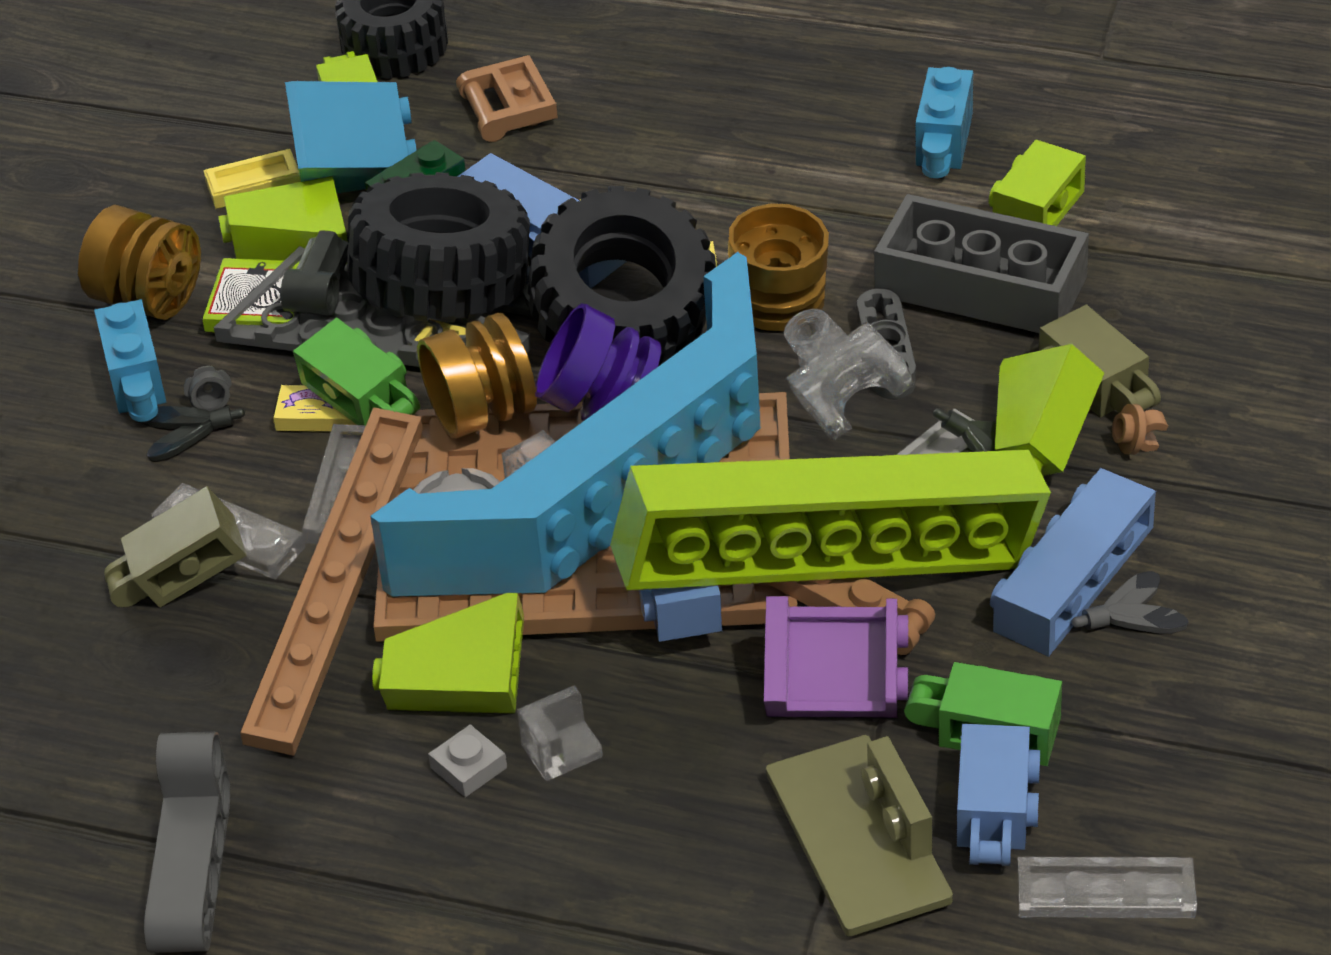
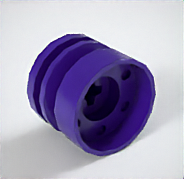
M581 303L573 309L563 322L544 357L535 384V397L565 412L571 411L583 399L580 413L581 420L585 421L658 367L662 351L661 344L648 336L640 339L639 332L630 327L622 330L613 340L615 331L614 318L587 304Z

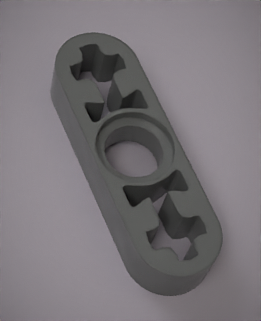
M887 289L868 290L861 294L857 300V322L872 389L883 398L901 399L910 395L916 387V364L900 298L896 293ZM881 311L883 316H885V320L877 321L876 312ZM884 339L898 342V344L891 347H880L874 343ZM895 366L897 376H891L890 372L887 371V367Z

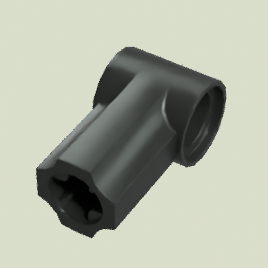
M320 230L316 237L309 239L297 268H289L285 271L280 295L284 311L333 315L335 313L339 300V279L347 263L348 242L338 237L336 232Z

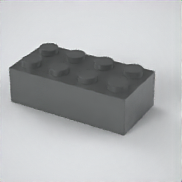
M907 194L874 251L875 289H887L896 293L900 298V302L1040 333V327L1070 313L1087 278L1089 233Z

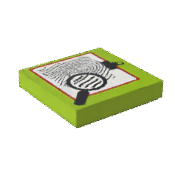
M223 258L202 319L205 332H214L213 327L283 261ZM299 262L295 264L291 269H296ZM283 277L236 319V324L263 325L261 319L263 311L272 304L281 303L280 295ZM278 309L271 312L267 320L274 324H283L290 321L294 313Z

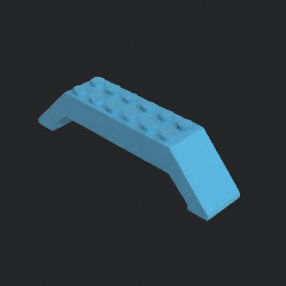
M736 252L703 276L707 331L492 489L418 494L411 488H408L373 513L370 519L383 591L390 596L546 593L561 580L570 577L578 567L599 551L605 550L610 546L630 466L719 462L742 442L751 439L761 429L757 352L747 257Z

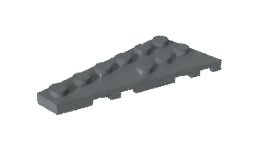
M300 246L213 327L216 342L293 351L337 317L352 329H361L375 346L385 353L389 351L394 353L404 365L417 367L420 366L417 353L418 341H415V338L426 325L433 327V332L430 336L443 332V328L436 321L429 319L428 322L414 320L413 316L408 315L399 317L390 314L388 309L384 307L378 309L372 306L352 286L348 279L347 264L339 279V300L333 315L299 314V312H293L294 316L290 321L283 324H274L267 320L268 315L275 310L283 309L281 303H275L263 311L261 317L263 325L236 324V319L282 278L287 269H291L300 261L305 248ZM480 316V318L472 320L458 318L454 322L445 323L466 328L467 323L473 321H480L484 325L486 317ZM515 329L526 353H528L532 349L530 334ZM459 335L466 345V335Z

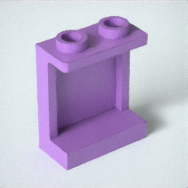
M766 596L764 705L766 716L897 718V700H908V667H897L898 648H908V615H898L897 599L886 598L885 607H789L788 596Z

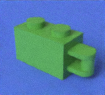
M337 317L293 350L301 383L363 430L366 427L373 407L410 415L415 414L421 408L417 397L407 388L405 380L407 371L399 357L390 351L385 353L375 346L361 329H352Z
M954 662L949 679L931 675H921L914 679L904 713L915 724L939 728V747L961 750L962 724L1030 727L1029 750H1040V765L1048 766L1061 719L1062 681Z

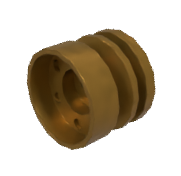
M770 203L756 206L738 215L729 227L728 258L736 252L747 257L753 323L756 328L770 331H786L803 327L814 320L824 307L829 232L822 220L806 209L790 204Z
M112 205L103 209L96 216L83 238L78 261V276L81 288L89 298L111 305L142 299L145 315L163 320L171 318L185 306L195 288L201 262L199 238L191 226L160 217L152 218L150 214Z
M503 313L487 316L484 325L480 321L467 323L465 330L466 345L454 330H447L418 341V362L429 400L442 427L451 438L456 439L486 428L488 424V407L499 421L512 419L514 411L517 414L524 415L534 411L536 408V387L528 355L515 328Z

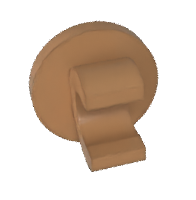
M1127 404L1114 418L1112 436L1124 454L1135 455L1140 450L1145 452L1155 451L1158 449L1159 444L1154 433L1150 431H1167L1168 424L1161 411H1144L1138 404Z

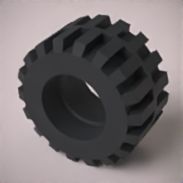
M443 0L336 1L335 14L342 54L346 55V52L351 51L354 52L355 56L368 54L375 76L392 78V76H410V73L413 72L419 73L426 70L427 65H434L440 60L439 56L444 55L447 50L448 35Z

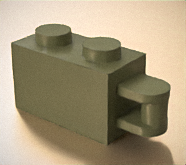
M1087 304L1040 327L1039 351L1073 344L1104 372L1090 407L1100 418L1114 410L1120 413L1127 404H1138L1143 410H1146L1160 403V391L1157 385L1148 377L1149 356Z
M206 486L122 537L121 542L125 555L105 568L104 577L108 585L110 599L114 605L129 607L149 596L161 608L244 558L247 554L234 514Z

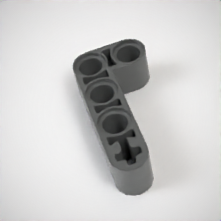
M218 732L160 733L157 740L156 765L163 794V804L145 910L144 933L146 948L149 953L206 952L211 944L230 809L228 770Z

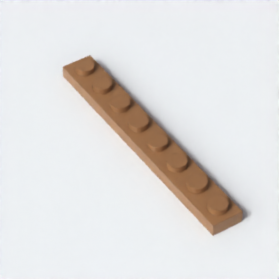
M373 407L240 732L243 745L295 755L376 550L370 516L396 498L423 431L422 417Z

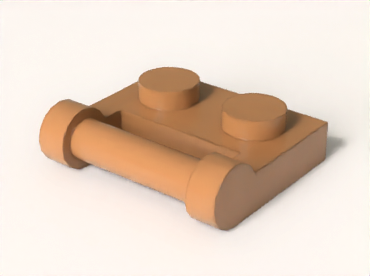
M530 55L466 71L458 76L456 80V87L460 95L469 101L479 120L478 130L486 141L495 142L500 140L506 131L525 126H535L541 122L558 118L556 102ZM494 87L505 109L493 111L483 92L484 89Z

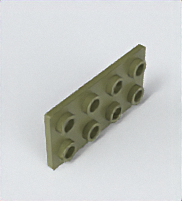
M862 735L766 766V776L847 936H854L952 904L953 892L932 855V816L888 736L871 741L869 736Z

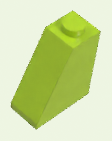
M333 176L224 196L227 215L218 216L223 242H233L236 259L284 261L299 246L306 248L309 239L316 237L320 230L336 232L338 237L347 241Z
M1073 344L1003 359L999 371L995 450H1029L1042 476L1063 472L1104 376V372Z
M518 593L499 595L386 638L384 641L383 658H375L372 679L373 688L381 692L387 709L515 713L524 624V612Z

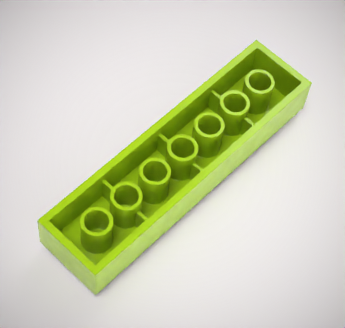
M1029 450L630 466L610 546L626 590L1010 570L1018 567L1023 552L1031 546L1051 492Z

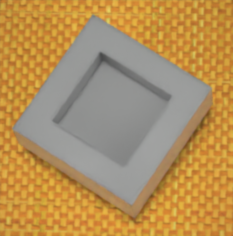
M468 725L428 753L430 768L465 798L507 768L505 753L472 725Z

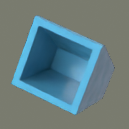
M285 82L301 182L333 176L337 193L366 189V181L416 151L415 139L406 140L404 125L412 124L408 97L399 98L397 82Z

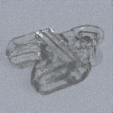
M809 309L796 314L788 321L785 327L784 336L791 349L798 355V363L800 365V368L785 377L786 382L803 408L834 441L852 429L850 422L844 416V408L846 402L856 392L867 387H882L891 392L893 396L898 397L915 385L904 359L868 322L863 323L849 334H846L826 312L820 309Z

